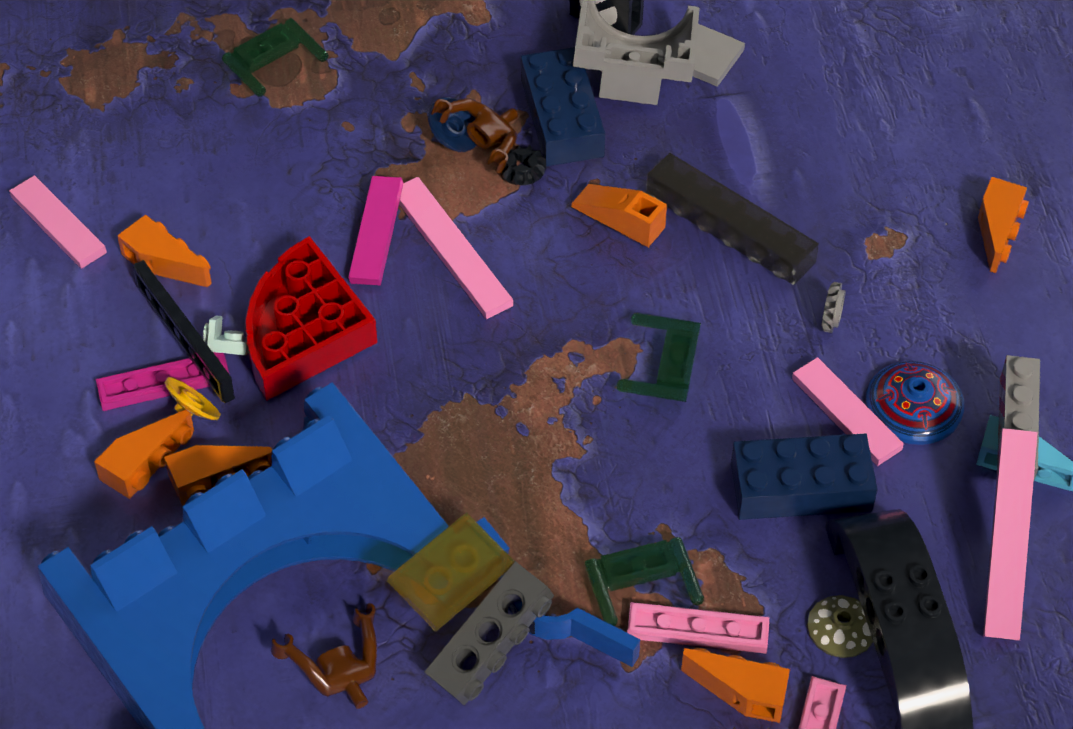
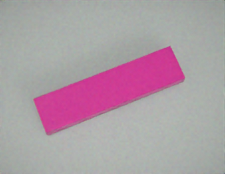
M372 176L348 277L350 284L381 286L403 189L402 177Z
M213 352L229 373L224 353ZM190 358L96 379L103 411L171 396L164 383L168 377L180 380L195 390L210 387V385Z

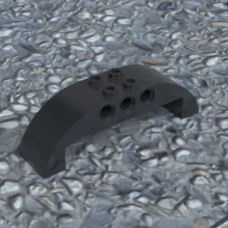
M893 509L826 522L825 528L834 555H846L898 717L895 729H973L969 685L957 633L929 552L913 520L903 510Z

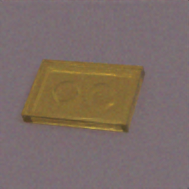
M466 512L388 576L387 582L436 632L503 576L515 561Z

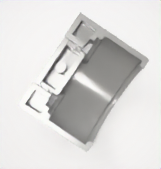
M582 0L573 67L600 70L602 72L599 98L657 105L662 79L692 82L699 7L688 6L682 20L666 32L650 36H637L624 33L609 25L598 12L595 0Z

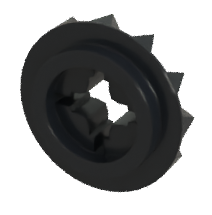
M517 145L515 149H511L508 153V161L504 170L500 173L502 178L509 183L529 185L540 180L545 174L546 159L542 157L541 150L534 151L531 145L527 148H521ZM517 161H520L522 163L527 161V166H524L523 164L517 166Z

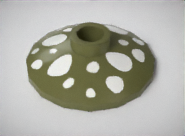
M844 595L830 596L817 602L809 613L807 623L809 637L817 648L828 655L839 658L856 657L867 651L873 643L861 602L856 598ZM843 618L848 620L849 622L841 623L838 619Z

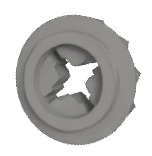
M833 282L829 287L822 320L824 332L832 333L834 327H839L846 290H842V283Z

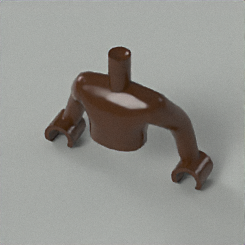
M464 98L453 102L438 99L433 106L431 115L441 113L440 123H445L450 113L468 111L475 118L467 126V133L471 140L483 149L501 144L499 149L491 152L487 164L489 165L492 162L499 164L496 172L498 174L502 173L509 158L508 153L517 140V133L509 124L517 119V111L514 108H510L499 115L485 104L474 99Z
M368 603L366 605L367 615L361 614L357 608L354 610L353 623L361 628L362 659L357 658L352 653L350 647L344 645L321 654L315 664L311 658L293 645L294 639L290 634H285L284 646L279 645L275 639H272L271 654L281 660L289 657L305 673L312 685L322 695L330 696L346 691L356 709L363 708L368 704V699L359 685L373 679L376 674L377 641L373 626L376 608L372 603Z

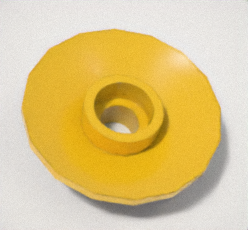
M168 377L164 383L169 393L177 402L174 406L177 412L187 410L191 413V417L194 414L208 420H218L221 414L218 409L194 388L172 377Z

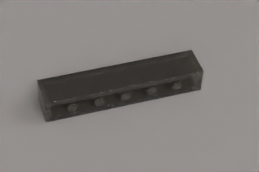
M669 153L647 174L646 194L666 203L667 207L678 216L688 219L702 231L712 234L723 241L728 247L734 248L747 256L752 262L770 270L778 278L795 285L816 263L819 243L675 155Z

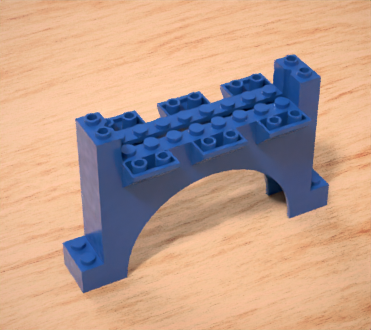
M332 382L324 388L317 387L306 396V399H304V413L306 417H304L302 432L292 438L285 437L274 446L272 450V466L263 472L258 470L247 476L242 469L234 475L230 473L223 476L216 482L215 487L205 493H196L186 501L183 506V522L176 527L169 526L159 534H157L152 526L145 531H136L128 536L124 544L115 550H106L99 554L90 565L92 578L69 547L61 552L54 551L48 554L41 564L38 565V571L44 595L141 729H205L193 698L194 672L200 650L207 634L225 608L239 594L257 581L286 567L305 562L337 559L360 561L392 570L410 579L431 594L449 613L499 579L502 570H505L510 548L485 517L476 523L473 521L467 522L455 534Z

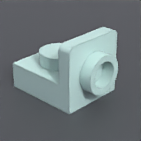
M214 316L209 320V323L205 324L203 340L208 342L212 352L247 355L249 353L247 337H244V332L230 330L224 331V335H221L222 316Z

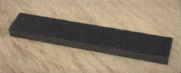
M142 260L135 263L133 269L137 288L220 400L224 403L234 400L235 396L230 374L145 261Z

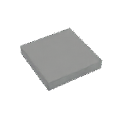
M698 24L693 77L718 87L743 53L745 43Z

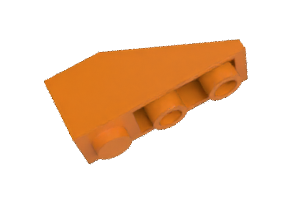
M995 177L990 179L978 215L989 269L993 273L997 272L1000 262L1007 263L1012 245L1008 244L1009 239L1016 240L1021 223L1016 221L1018 218L1024 219L1029 205V201L1024 200L1027 187Z
M588 184L571 205L572 208L648 248L665 229L667 204L640 190Z
M146 214L117 235L122 256L133 265L144 260L154 275L203 287H208L212 284L209 271L211 267L208 261L202 255L193 253L181 238L176 239L161 222L153 221Z
M183 410L117 438L94 461L99 480L128 499L137 491L144 489L150 477L159 468L166 465L164 457L173 454L181 445H185L191 439L194 432L191 413Z
M195 445L168 455L164 459L168 476L181 505L184 506L191 496L199 492H207L215 487L216 482L227 474L231 473L234 475L242 469L247 476L258 470L263 472L272 466L271 447Z
M684 648L682 672L744 716L780 723L790 669L783 668L773 662L758 663L748 661L738 655L724 656L714 654L703 648Z

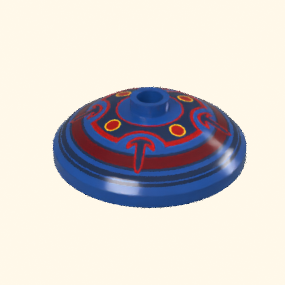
M903 361L886 366L872 378L866 393V406L902 442L908 444H931L945 439L957 429L964 413V397L956 381L942 369L924 362Z

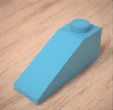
M990 415L976 465L997 470L999 417ZM1039 437L1038 471L1034 481L1073 492V461Z

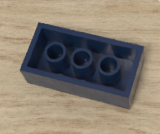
M575 47L521 56V82L542 155L546 159V166L601 158L605 155V130L586 69L573 67Z
M867 433L733 442L731 469L739 520L873 511L878 489Z

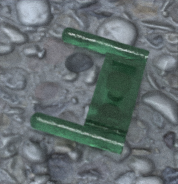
M289 18L284 25L280 23L234 48L233 53H225L222 56V61L256 96L262 97L266 93V88L251 73L297 49L300 43L320 62H325L329 55L293 18Z
M633 313L631 316V323L633 325L667 330L657 383L652 384L619 379L616 385L617 390L687 402L701 323Z
M675 537L669 542L663 540L602 555L600 559L590 558L584 562L602 618L613 626L617 625L618 618L608 590L611 592L675 576L677 572H680L691 603L693 605H700L704 602L702 590L681 537Z

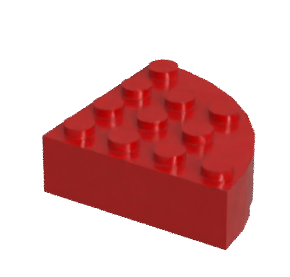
M310 236L290 247L278 258V263L270 272L266 271L251 296L246 316L247 346L256 384L266 401L378 343L376 319Z

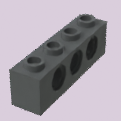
M515 561L424 672L465 706L469 700H474L481 693L484 687L483 682L492 672H497L504 665L507 659L506 654L514 644L518 645L526 638L529 633L528 627L537 617H542L549 610L554 594L543 582ZM522 602V608L518 613L508 614V609L512 603ZM492 629L500 630L499 636L495 641H485L489 631ZM471 656H476L475 666L470 670H463L465 660Z

